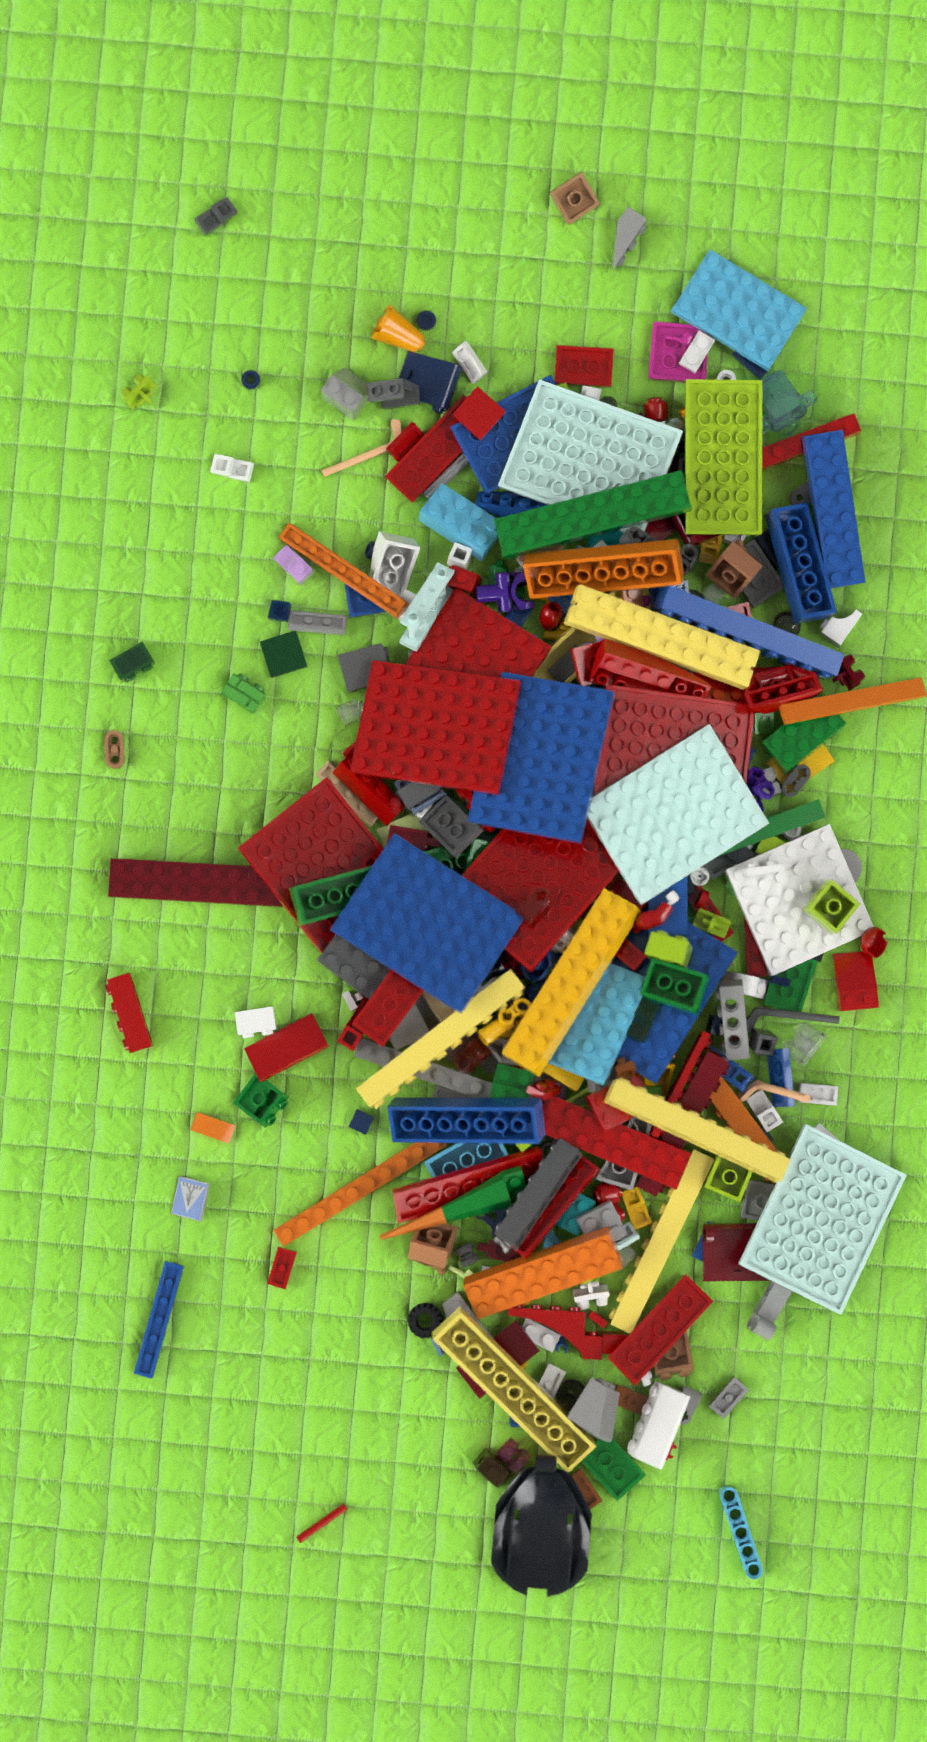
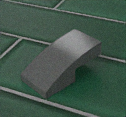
M225 197L212 205L211 209L196 217L194 221L206 236L230 220L238 211L228 197Z

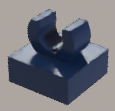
M709 1014L706 1032L712 1035L720 1034L719 1024L723 1023L722 1018Z

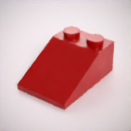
M863 951L832 954L838 1011L879 1008L872 957Z

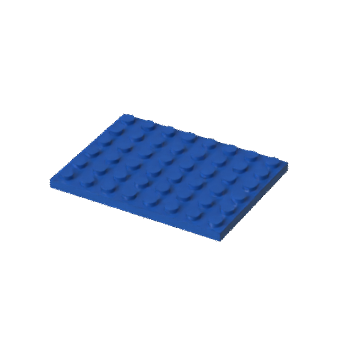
M502 672L500 678L519 680L521 687L499 795L474 792L467 821L469 823L581 843L615 693L614 691Z
M394 833L330 931L462 1014L525 919V916Z
M648 903L642 912L648 911ZM688 922L687 934L668 935L674 938L676 935L687 938V941L693 947L687 969L706 974L710 978L698 1015L643 998L617 1059L624 1057L626 1062L633 1060L636 1072L655 1084L658 1083L738 953ZM644 929L640 933H634L630 930L626 939L645 954L651 934H648V930ZM614 956L610 963L646 977L651 960L647 958L636 972L617 956ZM643 1002L656 1006L657 1011L644 1041L630 1036L635 1022H643L645 1020V1016L639 1012Z

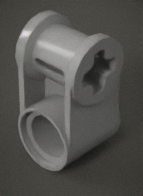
M685 1385L682 1387L681 1392L690 1396V1399L685 1409L687 1417L682 1418L680 1422L683 1425L691 1421L702 1396V1392Z

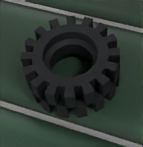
M431 1303L417 1304V1306L412 1308L408 1316L410 1331L415 1336L423 1339L432 1337V1332L443 1323L441 1312ZM423 1313H428L433 1318V1323L428 1328H422L418 1324V1317Z

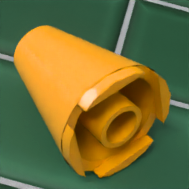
M388 305L384 310L386 312L385 315L378 320L371 339L412 352L421 351L426 342L423 340L424 335L393 306Z

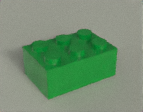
M652 958L640 995L642 998L698 1015L710 978L706 974Z

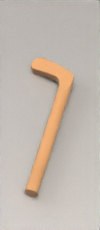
M397 419L391 420L394 435L391 442L321 470L323 476L326 477L388 452L386 448L402 432L400 421Z
M755 1080L748 1085L744 1093L739 1092L737 1094L741 1103L756 1090L761 1089L804 1102L811 1100L810 1095L760 1080Z

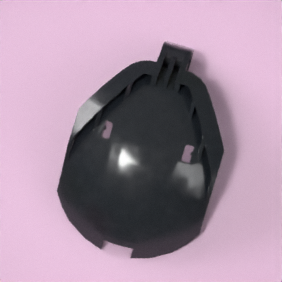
M536 1454L535 1467L526 1468L515 1477L497 1502L495 1508L491 1564L503 1582L513 1590L527 1595L528 1588L547 1589V1597L559 1595L574 1587L588 1570L592 1512L572 1476L566 1471L556 1469L557 1455ZM515 1509L520 1510L519 1520H514ZM568 1514H573L571 1519L572 1525L567 1524Z

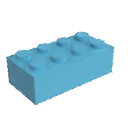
M443 483L440 484L420 510L418 519L420 522L453 544L456 542L472 548L471 555L481 562L499 539L494 522L496 518Z
M456 1143L425 1160L424 1163L431 1176L436 1177L505 1157L509 1154L502 1143Z

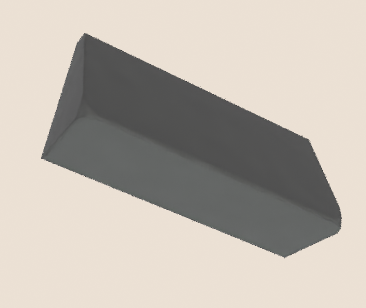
M411 782L397 792L406 808L410 809L441 789L439 786Z

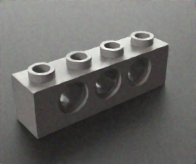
M743 979L720 981L719 988H716L717 1000L721 999V1006H718V1017L723 1019V1024H719L720 1036H724L725 1042H721L722 1054H726V1058L729 1060L750 1058ZM728 999H734L736 1001L732 1005L726 1003ZM730 1017H735L738 1019L734 1023L728 1021ZM736 1035L739 1039L732 1041L730 1037Z

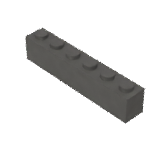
M561 1138L558 1142L553 1143L547 1158L541 1160L536 1174L533 1173L530 1176L527 1187L519 1192L518 1200L508 1208L507 1216L497 1224L494 1234L499 1240L516 1251L518 1250L582 1157L579 1149Z

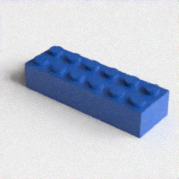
M808 502L772 509L765 515L794 625L831 617L837 610Z

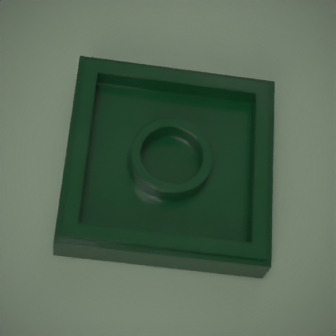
M296 631L260 641L271 679L307 668Z

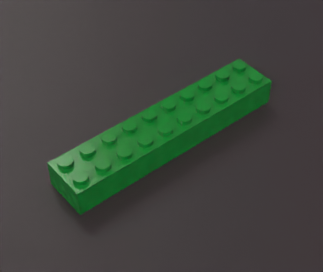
M680 470L494 519L503 557L507 560L687 513L692 510L683 473Z
M444 846L425 851V853L459 875H462L469 846L457 858ZM372 866L289 888L299 926L340 915Z

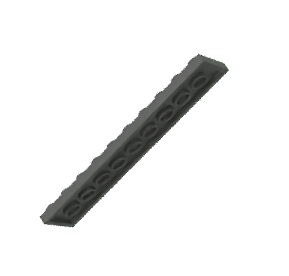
M337 934L316 959L367 999L371 998L391 971L390 968ZM421 995L415 1005L430 1032L440 1022ZM477 1032L469 1038L464 1036L461 1039L462 1043L455 1049L450 1047L446 1050L447 1055L445 1057L468 1075L489 1050L480 1040Z

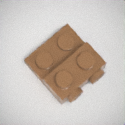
M687 1331L653 1366L655 1378L660 1377V1380H668L671 1378V1375L679 1374V1377H687L690 1375V1372H694Z

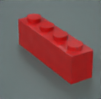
M351 752L339 763L333 774L373 814L388 826L400 815L406 806L379 777L351 773L350 768L353 758V752Z
M131 973L107 979L106 991L108 996L112 995L113 998L111 1007L113 1013L118 1014L119 1021L116 1022L119 1032H123L125 1037L122 1040L125 1050H129V1053H134L153 1047Z

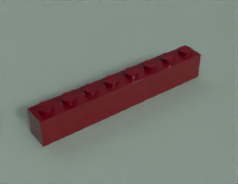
M709 1048L707 1049L691 1082L685 1090L684 1096L679 1102L683 1110H691L701 1114L704 1108L708 1109L712 1101L710 1098L712 1092L716 1093L721 1084L719 1082L721 1075L725 1076L730 1068L728 1058ZM666 1131L659 1139L682 1150H685L683 1149L685 1142L689 1143ZM640 1175L636 1182V1187L655 1197L659 1192L663 1193L666 1185L643 1175Z

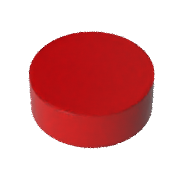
M702 889L694 906L702 909L710 893Z

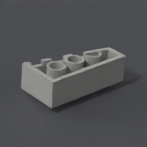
M636 1117L631 1118L626 1125L649 1135L652 1127L651 1124ZM605 1160L595 1179L633 1190L638 1173Z

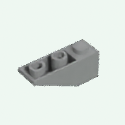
M630 207L626 208L617 222L613 270L617 266L621 267L627 258L625 254L628 250H633L637 243L635 239L638 235L642 236L647 229V225H645L647 218Z

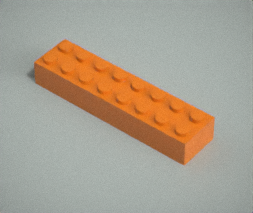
M678 539L526 554L523 563L530 599L573 595L575 588L580 584L600 592L681 585L684 576Z
M609 1226L533 1252L527 1259L519 1257L464 1277L463 1287L478 1320L623 1269V1259Z

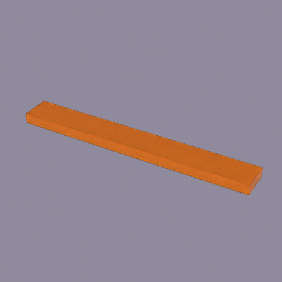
M290 522L278 537L281 541L396 619H399L408 607L409 603Z
M920 677L781 704L779 710L784 725L924 698L927 693Z

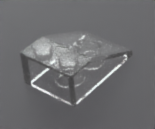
M806 1022L803 1024L799 1023L792 1031L794 1033L791 1039L787 1038L780 1046L782 1049L789 1048L790 1061L798 1067H804L828 1037Z

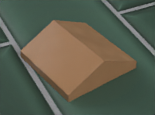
M579 172L549 192L556 208L568 225L600 205L582 172Z

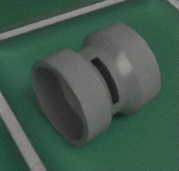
M471 1242L454 1250L456 1256L460 1257V1263L463 1268L479 1260L478 1255L473 1251Z

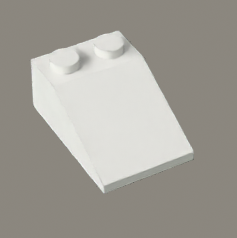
M379 531L373 549L369 576L401 597L410 580L420 546L412 538Z

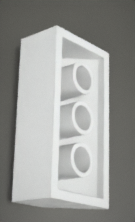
M655 1381L649 1390L648 1400L642 1408V1415L635 1426V1433L628 1444L627 1453L662 1470L690 1396L675 1387Z

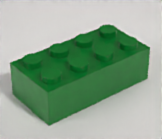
M837 714L786 724L765 739L761 747L786 775L845 727L846 722Z

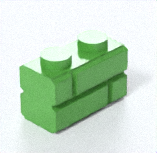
M233 673L221 693L255 714L267 696L264 693L265 689L257 683L254 686L248 683L249 678L239 673L237 676Z

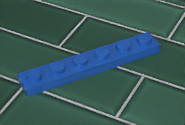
M169 1261L164 1263L134 1374L151 1379L154 1376L184 1269L183 1265Z

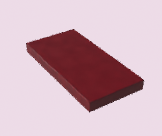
M517 1320L493 1338L520 1366L540 1352L539 1348ZM460 1366L456 1367L479 1399L487 1394Z

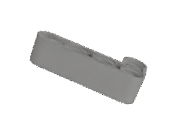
M771 1281L751 1315L747 1328L762 1338L770 1340L777 1327L774 1322L792 1291Z

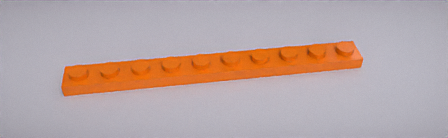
M415 1142L273 1231L284 1247L446 1147L447 1143Z

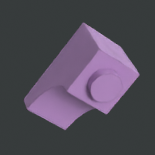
M287 544L273 557L300 586L314 573L313 569Z

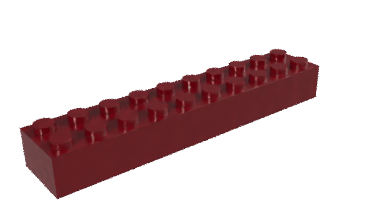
M110 859L108 897L283 907L252 866Z

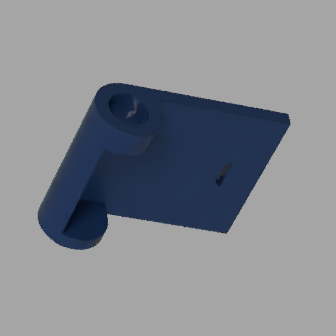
M408 351L398 379L403 378L419 385L420 402L429 404L433 407L432 410L434 412L443 414V411L447 412L463 368L451 362Z

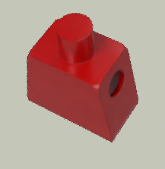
M454 565L449 566L448 568L455 570V573L446 586L454 590L458 588L468 595L476 597V586L481 585L482 578L474 572Z

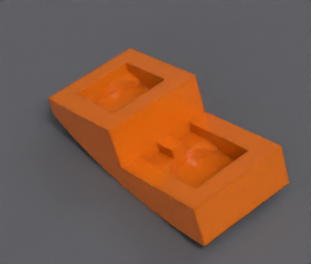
M196 1112L190 1130L229 1144L236 1125Z

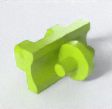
M138 374L134 378L137 386L133 390L127 386L121 391L124 397L123 400L132 410L138 405L142 406L145 402L151 405L153 402L149 398L154 394L153 390L157 387L148 375L145 377L142 374Z
M699 908L693 922V926L724 939L731 924V920Z

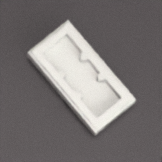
M467 341L463 342L452 352L472 384L478 382L488 373Z
M799 1083V1092L810 1095L811 1100L809 1102L798 1100V1102L837 1105L838 1086Z

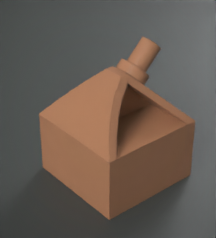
M737 540L732 542L721 554L706 576L732 598L736 599L762 568V565L747 551L743 541Z
M442 1224L415 1231L410 1243L408 1259L432 1267L440 1275H443L446 1272L445 1268L455 1245L458 1227Z

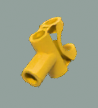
M517 999L508 1009L503 1008L496 1020L477 1032L480 1040L488 1046L500 1037H510L512 1031L517 1029L528 1009H518L517 1005L524 1003L529 1009L531 1003L527 999ZM516 1016L520 1017L518 1021L515 1019Z

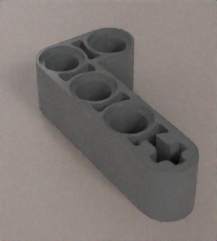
M634 526L630 527L619 539L620 545L658 541ZM685 544L680 549L684 576L690 572L698 556V550L692 544Z

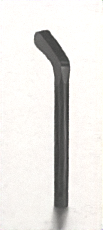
M757 1006L751 1011L746 1021L747 1031L752 1032L757 1019L761 1016L839 1024L840 1017Z

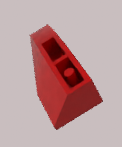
M607 639L603 640L596 652L589 678L590 682L602 686L608 684L702 698L706 697L711 688V684L670 662Z

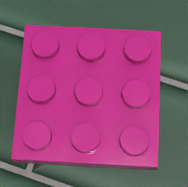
M653 321L648 379L685 382L686 379L706 380L708 354L694 374L679 365L688 347L683 346L680 342L665 339L666 334L682 338L684 333L692 335L694 339L698 331L701 330L689 324Z

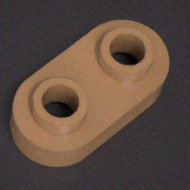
M112 730L104 738L105 762L110 768L119 769L125 763L124 737L119 731ZM113 737L118 738V742L116 744H112L111 742ZM114 756L119 758L117 763L112 762Z

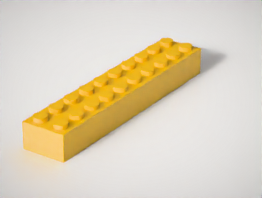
M605 888L602 890L502 1051L504 1056L540 1077L636 922L637 916L641 913L636 905Z

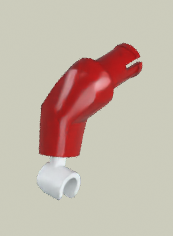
M673 890L665 897L669 902H662L656 910L640 913L631 930L634 933H640L643 929L649 930L664 924L673 910L671 906L679 899L677 893Z

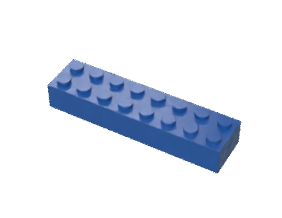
M843 430L801 436L815 531L830 588L865 583Z
M395 1097L387 1106L392 1142L539 1144L546 1135L541 1098Z

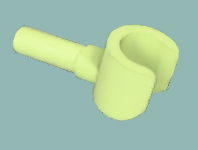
M452 1265L449 1267V1270L459 1274L462 1278L474 1274L470 1269L464 1273Z

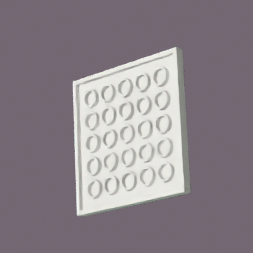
M830 824L725 870L770 976L862 936L869 928L874 927ZM778 861V864H784V872L752 876L742 875V869L747 868V864L759 863V867L766 866V862ZM832 879L860 903V906L837 934H830L802 910L824 881Z

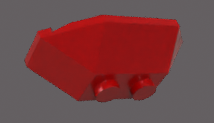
M785 665L754 674L749 686L744 691V696L751 711L768 714L778 711L781 704L811 698L822 691V686L815 672H809L793 665Z

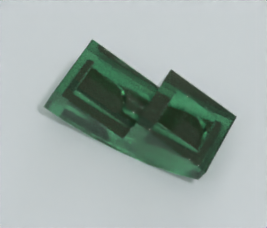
M642 998L627 1031V1037L645 1044L659 1011L660 1004Z

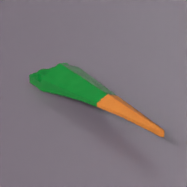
M521 1166L501 1171L486 1182L442 1207L381 1234L380 1240L509 1208L518 1200L519 1192L527 1187Z

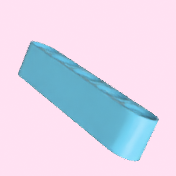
M725 1485L720 1489L719 1495L744 1571L750 1579H758L761 1577L763 1569L738 1493L733 1486ZM727 1490L734 1492L733 1497L729 1500L723 1496ZM731 1510H740L739 1516L737 1518L730 1517ZM743 1527L746 1529L745 1535L737 1536L736 1530ZM745 1546L752 1547V1552L749 1555L742 1554V1549ZM751 1565L758 1566V1571L754 1574L748 1572Z

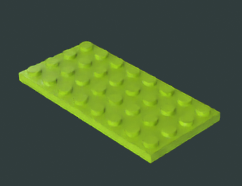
M685 380V485L692 510L685 513V532L687 535H762L763 380Z

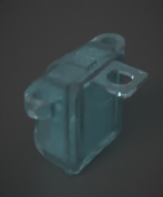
M779 370L761 379L763 380L762 434L771 429L774 432H779L783 429V434L787 438L801 429L800 419L806 415V408L812 406L817 401V396L813 391L800 395L785 373ZM796 425L794 429L788 431L791 426Z

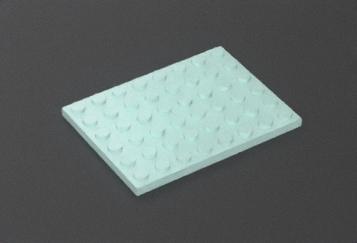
M539 379L498 487L550 505L665 475L668 473L683 431ZM648 523L634 527H638L645 532ZM624 528L618 531L625 533L629 528Z
M710 724L593 796L587 815L588 820L640 905L769 824Z
M804 1124L788 1157L791 1160L783 1180L776 1183L738 1264L842 1315L907 1175Z

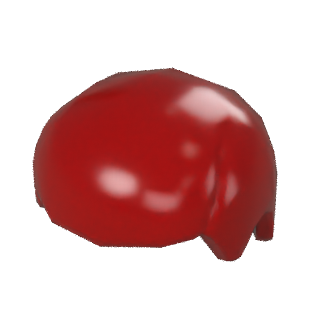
M871 927L866 930L860 941L862 951L875 959L880 957L887 947L888 942L883 937L886 933L878 927Z

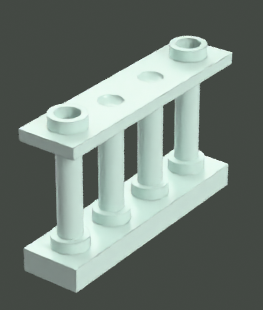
M440 563L436 564L400 620L401 624L408 627L400 639V644L417 652L437 615L454 591V589L446 585L455 573V570Z

